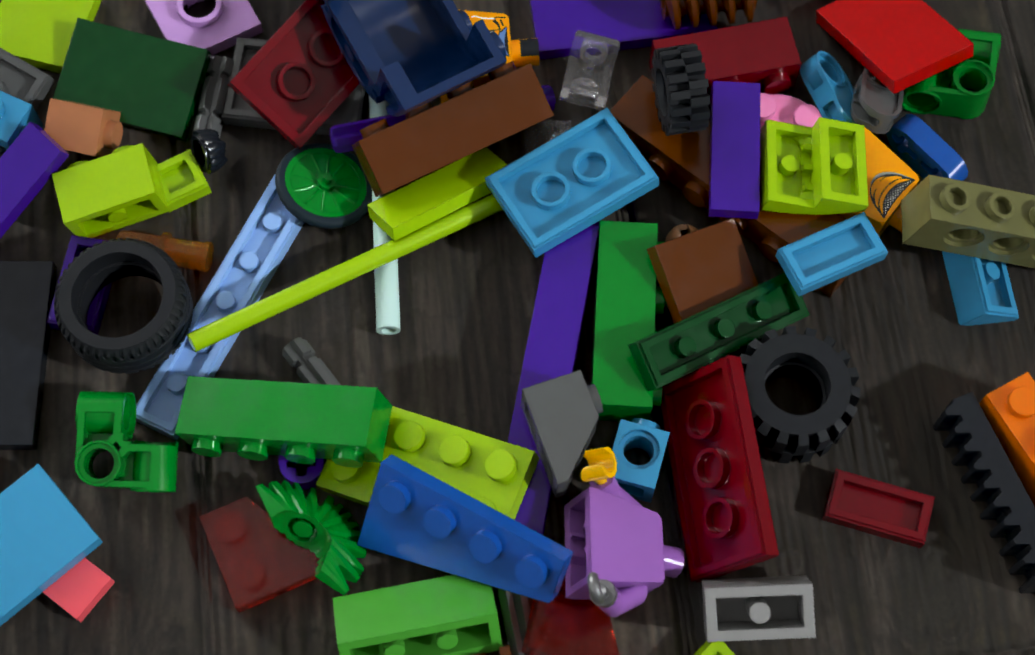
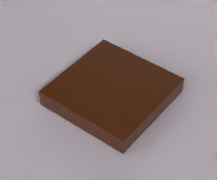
M734 218L647 249L674 323L758 285Z

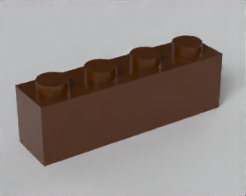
M511 61L489 72L488 75L491 81L475 88L471 81L447 93L446 95L449 100L434 107L428 102L404 114L406 119L389 127L385 118L359 130L363 139L354 143L352 147L375 196L378 197L554 116L531 63L517 69L514 62Z

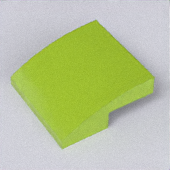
M822 117L817 119L812 128L766 120L760 129L762 210L790 214L830 215L861 212L867 209L869 203L864 125Z

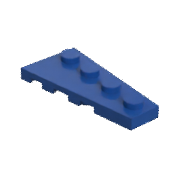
M392 454L380 464L357 543L358 546L549 604L560 591L574 553L568 548Z

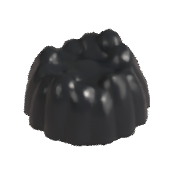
M201 129L193 132L191 147L200 169L205 173L207 172V174L218 171L228 161L224 156L226 143L220 140L216 130Z

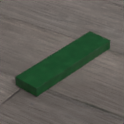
M782 273L639 339L628 346L647 390L651 391L747 346L755 338L757 340L761 339L767 331L772 329L778 331L810 314L803 297H798L786 274Z

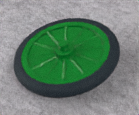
M310 143L303 145L300 149L295 148L290 151L278 165L275 176L278 196L286 209L299 220L315 227L335 229L357 222L368 212L367 204L372 202V188L358 158L349 151L336 153L331 144Z

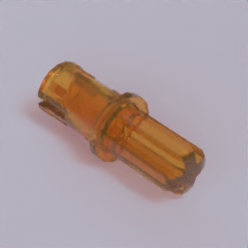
M122 230L116 237V239L123 238L125 240L126 238L151 243L166 252L178 267L209 272L212 265L214 253L212 242L172 238L170 232H163L162 236Z

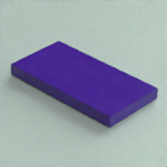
M529 0L534 36L538 38L540 60L651 47L653 40L718 29L717 24L716 26H711L705 13L701 14L698 27L693 28L688 15L683 16L680 29L675 30L670 17H665V20H663L660 0Z

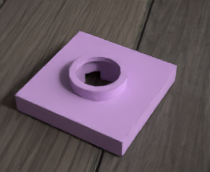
M144 0L166 40L207 49L212 55L236 45L237 37L251 38L263 32L262 25L248 0H215L216 6L212 13L201 18L189 16L184 11V7L187 5L189 8L193 4L205 0Z

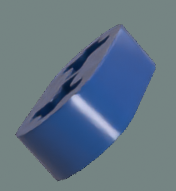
M906 114L887 133V139L892 149L923 179L929 174L961 181L968 177V169L961 156L919 117L913 114Z

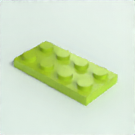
M392 406L382 461L392 454L515 520L540 458L533 450ZM327 459L316 486L324 492L368 506L381 463L364 462L363 467L350 468L338 465L332 459Z

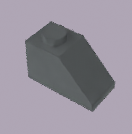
M581 370L522 389L521 408L555 498L566 494L584 456V451L587 450L595 433L599 418L598 414L603 413L602 401L596 386L593 383L586 385Z

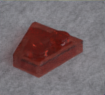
M247 496L199 516L234 606L239 613L317 579L315 577V567L318 566L316 563L320 559L315 556V553L310 552L309 549H304L302 546H297L293 541L288 540L285 534L280 533L274 528L268 513Z
M565 577L558 595L550 604L533 599L521 652L529 655H619L610 616H607L591 599L566 598Z

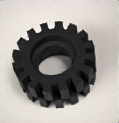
M692 43L654 50V56H652L653 68H651L654 79L652 87L656 96L654 100L655 107L658 108V119L661 122L663 132L669 136L706 130L709 126L708 118H710L708 107L710 95L707 93L709 83L708 78H705L706 67L705 63H702V54L698 50V46Z

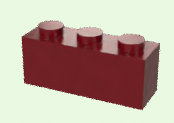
M787 16L653 40L649 61L651 69L653 68V52L658 48L696 44L702 54V63L704 62L706 67L705 78H708L709 87H707V93L710 95V102L713 81L761 83L760 93H782L795 86L802 64Z

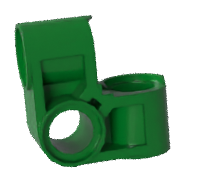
M958 28V31L974 43L973 57L904 89L902 108L915 114H935L960 119H973L980 116L985 110L995 83L996 67L1001 47V34ZM964 88L973 89L975 92L968 91Z
M80 391L76 404L75 419L77 438L74 464L78 477L88 485L107 489L175 493L179 441L146 442L133 440L132 442L136 425V398L133 392ZM108 451L114 458L113 470L108 476L98 478L93 472L94 459L101 452Z

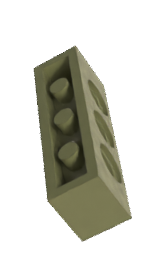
M929 174L901 200L903 244L1035 268V195Z

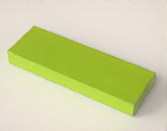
M485 147L367 204L369 218L394 241H397L490 194L491 191L486 185L485 178L508 164Z

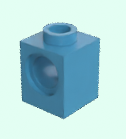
M633 418L631 422L620 419L612 448L617 462L615 478L618 484L633 498L651 503L670 432L660 430L661 427L657 423L647 419ZM631 448H639L649 455L650 461L644 465H634L625 458L624 453Z

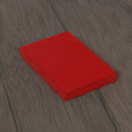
M837 0L816 10V22L893 94L973 57L974 43L923 0Z

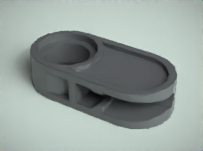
M864 68L854 86L850 109L851 117L857 124L864 125L865 128L873 133H888L893 126L894 119L898 118L902 111L904 90L893 94L871 72Z

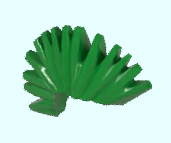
M271 481L269 488L263 484L257 485L256 489L274 528L280 533L285 534L286 538L293 541L295 545L314 552L315 556L320 559L316 563L318 566L315 567V577L332 589L345 595L349 591L346 580L356 583L360 578L359 575L364 570V567L357 558H364L367 550L357 545L361 531L356 530L359 524L357 522H348L353 515L350 512L339 515L338 513L344 506L341 503L336 506L333 505L334 498L330 495L319 506L317 492L313 487L309 489L305 497L300 484L296 482L291 486L288 481H283L281 485L278 481Z

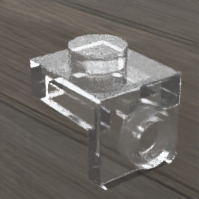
M581 30L576 31L566 64L559 100L602 111L608 98L620 42L616 39Z

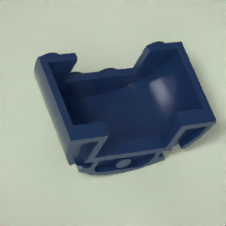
M323 0L325 4L321 5L330 30L358 81L377 104L384 100L390 104L386 106V110L392 116H402L500 68L507 61L505 59L506 50L500 37L495 32L490 33L483 19L472 25L464 10L458 11L453 0Z

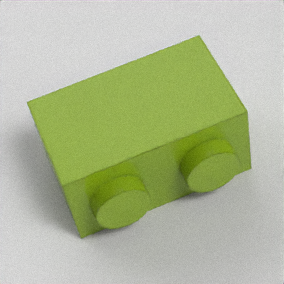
M144 144L121 146L111 154L91 161L74 162L67 169L52 174L63 224L75 236L94 238L170 212L157 167L158 163Z

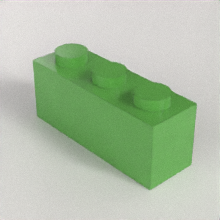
M448 575L332 598L337 646L340 655H473L499 651V647H503L492 586L457 575Z

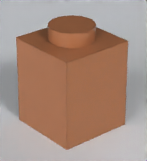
M50 98L44 131L64 150L102 157L111 154L121 143L123 136V126L119 122L121 112L69 100Z

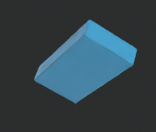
M862 212L779 248L775 257L796 294L800 297L884 260L888 251L865 212Z

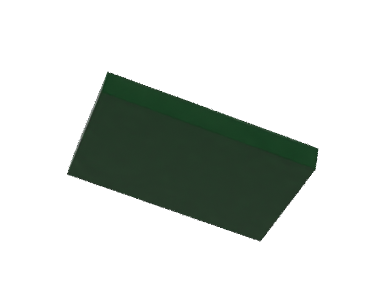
M78 18L53 98L120 111L119 122L123 126L186 141L212 54L207 49Z

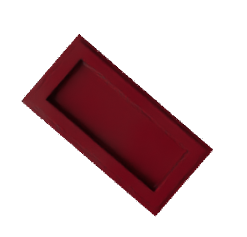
M835 469L832 474L822 520L921 549L925 545L935 497Z

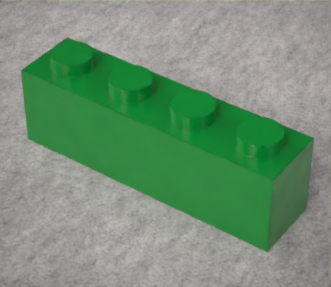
M600 220L597 243L591 384L593 383L596 386L603 406V413L598 414V420L620 421V419L630 422L633 418L650 420L652 407H661L662 387L651 391L647 390L628 346L639 339L657 332L655 331V315L664 314L665 298L661 287L656 285V274L647 252L648 248L665 242L658 241V223Z
M188 376L175 434L191 445L192 452L206 457H220L222 451L237 452L243 458L256 461H265L268 459V455H284L287 460L299 464H314L316 458L332 459L334 463L344 467L360 468L363 467L364 462H382L392 404L377 387Z

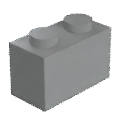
M806 575L702 580L704 632L707 642L816 638L813 583Z

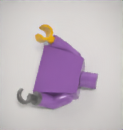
M601 447L584 451V457L587 459L589 466L582 468L581 479L584 482H589L590 486L564 506L565 547L574 552L565 574L566 598L591 599L607 616L618 617L643 604L648 593L663 584L665 576L671 578L678 577L683 569L685 557L681 548L663 544L662 518L657 512L642 507L635 498L618 484L615 478L617 471L615 454L611 448Z

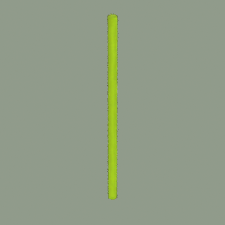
M493 194L397 241L391 240L192 331L187 334L188 340L193 350L197 352L503 209Z

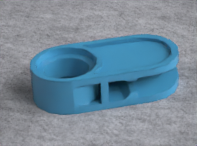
M818 51L801 65L800 74L823 118L857 124L850 113L854 88L837 60L825 51Z

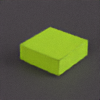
M190 149L157 164L170 212L212 193Z

